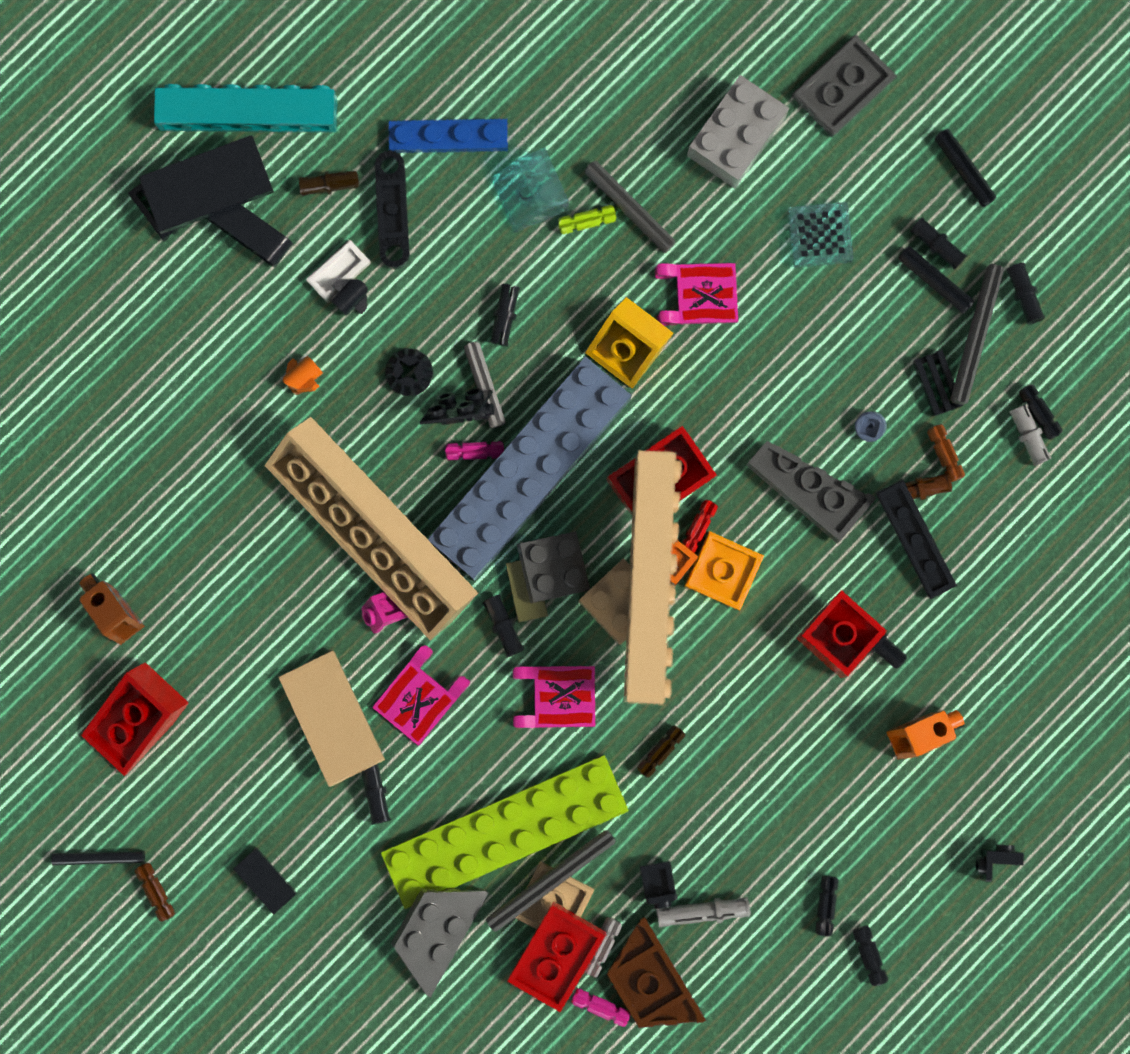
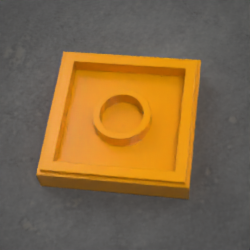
M709 531L685 583V587L740 611L764 555Z

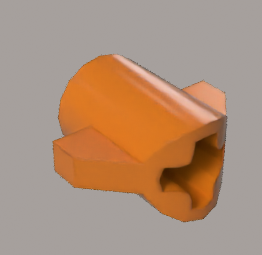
M307 355L299 363L294 358L291 359L287 364L286 375L282 380L295 395H299L301 392L315 391L319 387L315 380L323 372Z

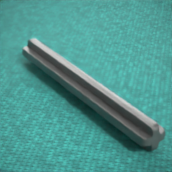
M990 264L986 267L951 395V401L960 405H965L969 401L1004 269L997 264Z
M608 830L601 832L488 916L486 922L494 932L500 930L614 845L616 842L615 838Z

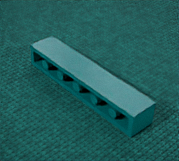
M165 84L164 88H155L154 123L159 131L337 132V96L334 89H330V87L325 85L312 86V89H300L297 85H284L282 89H271L268 85H254L253 88H241L239 85L227 84L223 88H211L210 85L196 84L193 88H182V86L177 84Z

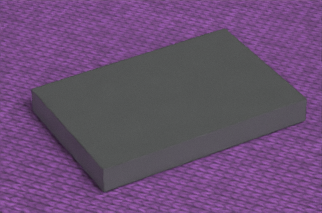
M855 34L806 80L791 97L833 138L893 82L897 75Z

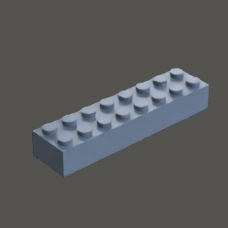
M585 356L428 538L429 542L471 579L476 581L630 402L632 395Z

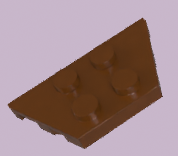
M645 916L642 917L607 971L608 977L639 1028L654 1027L655 1025L670 1026L680 1023L705 1022L704 1015Z

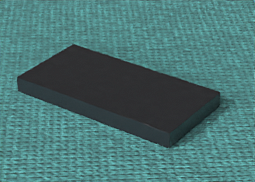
M253 135L139 176L161 234L274 193Z

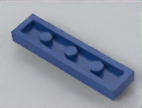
M507 119L389 121V150L396 151L397 153L508 151Z

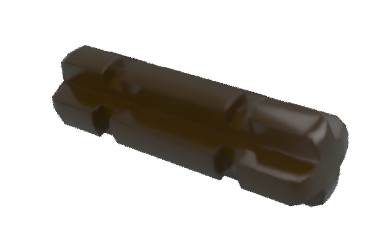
M672 726L667 731V736L665 738L662 737L649 752L648 758L646 760L643 759L638 765L637 770L643 776L650 778L656 771L657 765L660 766L675 749L674 745L676 743L679 744L683 740L685 733L679 727Z

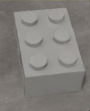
M739 75L689 146L687 156L736 189L785 120L789 107L742 75Z

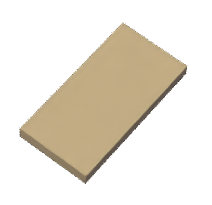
M334 651L279 677L329 787L385 760Z

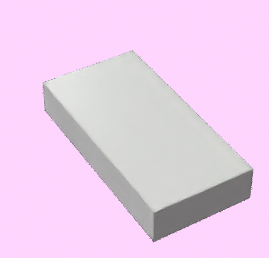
M349 240L306 280L328 303L337 292L331 286L335 279L355 278L371 262Z

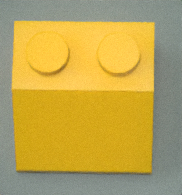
M626 297L611 312L585 353L630 388H633L661 353L674 333Z

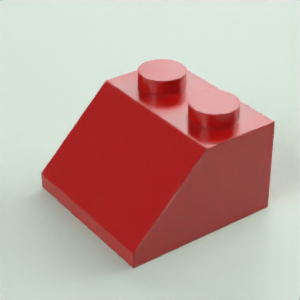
M841 590L809 622L796 639L840 678H845L851 674L887 630Z

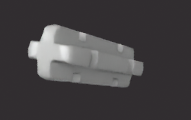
M606 918L602 926L603 930L607 932L606 937L585 970V973L592 977L599 975L602 969L601 963H605L615 942L613 938L618 936L622 928V924L615 919Z

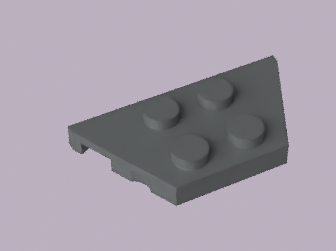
M450 888L443 891L421 889L391 942L392 947L401 957L405 966L427 996H432L489 894L483 888H476V890Z

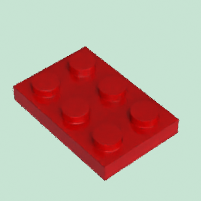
M553 901L507 982L561 1012L606 937L607 932Z

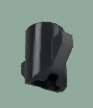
M354 278L334 280L331 286L337 292L329 301L345 316L354 308L362 314L367 309L368 289L366 284Z

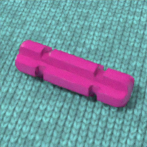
M501 441L491 442V444L486 442L462 443V445L448 443L445 447L447 460H459V458H463V460L487 459V456L497 459L504 451V444Z
M577 989L573 995V1005L581 1009L585 1007L588 1012L608 1021L612 1019L619 1026L625 1027L630 1019L631 1014L629 1010L622 1007L616 1008V1004L596 995L589 996L587 991Z

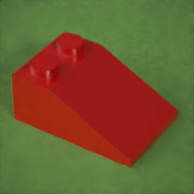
M145 662L126 672L81 736L122 775L126 776L175 723L189 702Z

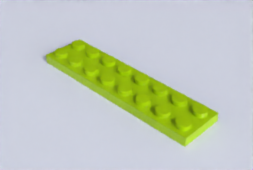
M603 755L381 852L403 907L407 909L412 906L421 889L443 891L455 888L629 812L606 756Z

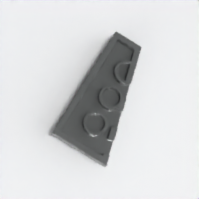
M766 441L746 464L747 467L836 544L842 540L876 500V497L873 495L865 494L853 488V485L844 480L841 482L826 474L827 472L823 469L803 462L798 456L769 441Z

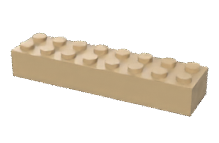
M311 417L287 432L264 466L431 641L456 619L478 592Z
M638 451L635 457L623 702L664 704L665 698H670L671 679H666V667L672 666L673 649L667 648V637L673 635L674 616L668 615L669 605L675 603V585H670V574L676 573L677 554H671L672 544H675V541L677 542L678 523H673V513L679 510L680 492H674V485L678 483V479L681 477V461H676L675 452Z

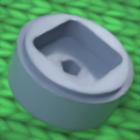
M867 411L861 414L855 422L857 435L867 442L880 439L887 427L885 418L876 411Z

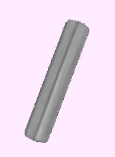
M469 343L464 346V350L477 388L482 389V391L493 389V393L488 399V404L492 403L494 405L495 413L489 417V425L491 428L500 427L505 424V419L480 343Z

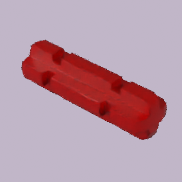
M705 499L699 508L700 513L696 514L686 534L687 538L682 541V544L694 554L698 548L697 543L701 542L711 523L710 518L714 517L718 509V505L710 500Z

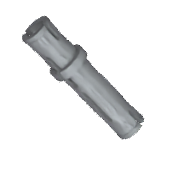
M748 897L732 900L714 898V901L707 903L657 909L659 928L716 920L717 923H723L725 919L750 917Z

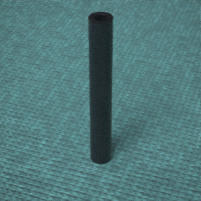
M145 851L52 853L51 856L52 866L145 863Z

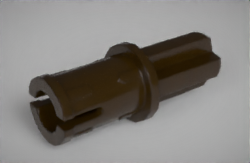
M325 171L324 175L299 177L300 192L302 196L327 192L328 195H332L333 191L355 189L359 187V176L357 171L333 174Z

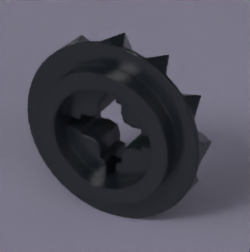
M404 348L393 353L386 363L385 377L389 386L396 393L404 396H414L422 393L430 385L433 377V368L429 358L418 349ZM403 362L408 367L417 365L414 373L418 381L415 382L409 376L401 378L404 371L400 363Z

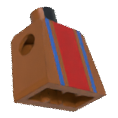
M89 574L80 581L79 585L85 594L79 600L104 636L122 645L145 627L115 587L104 580L100 582L95 574Z

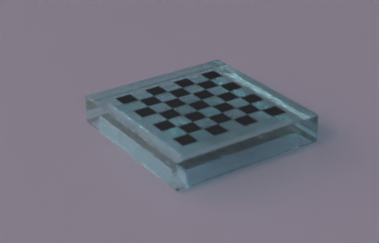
M847 202L788 207L793 268L851 263L854 261Z

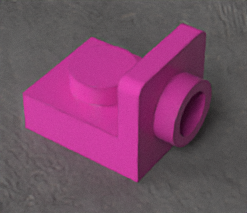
M385 592L371 596L361 608L363 620L367 626H370L374 634L380 632L386 625L408 618Z

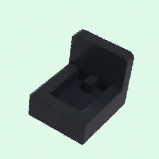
M996 844V850L981 849V856L976 857V874L980 875V880L992 882L993 864L1024 865V853L1015 851L1014 845Z
M670 860L641 865L640 871L647 905L653 904L654 909L672 906L671 901L677 900V893L675 891Z

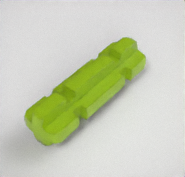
M612 205L601 207L599 211L596 208L576 213L574 217L569 215L560 217L558 219L559 230L561 234L573 232V229L579 231L600 226L601 222H604V224L615 222V209Z

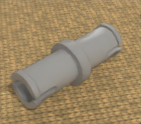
M1028 404L1009 411L1021 435L1018 437L1020 443L1024 442L1032 459L1033 466L1052 459L1040 435L1043 433L1041 427L1037 428L1028 409Z

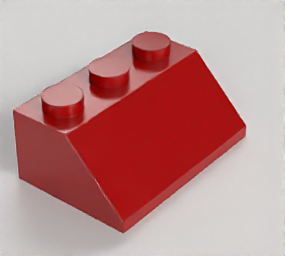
M681 426L646 450L676 453V461H681V477L678 479V483L674 485V492H680V501L717 476L684 426ZM635 458L613 472L606 479L631 515L633 512Z

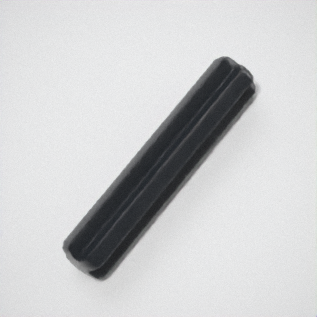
M944 129L938 133L935 141L980 205L986 207L994 202L996 199L995 193L949 129Z
M906 247L899 255V261L961 313L967 312L973 305L974 300L912 247Z

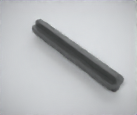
M597 161L591 162L586 167L585 174L662 252L666 253L674 246L675 239Z

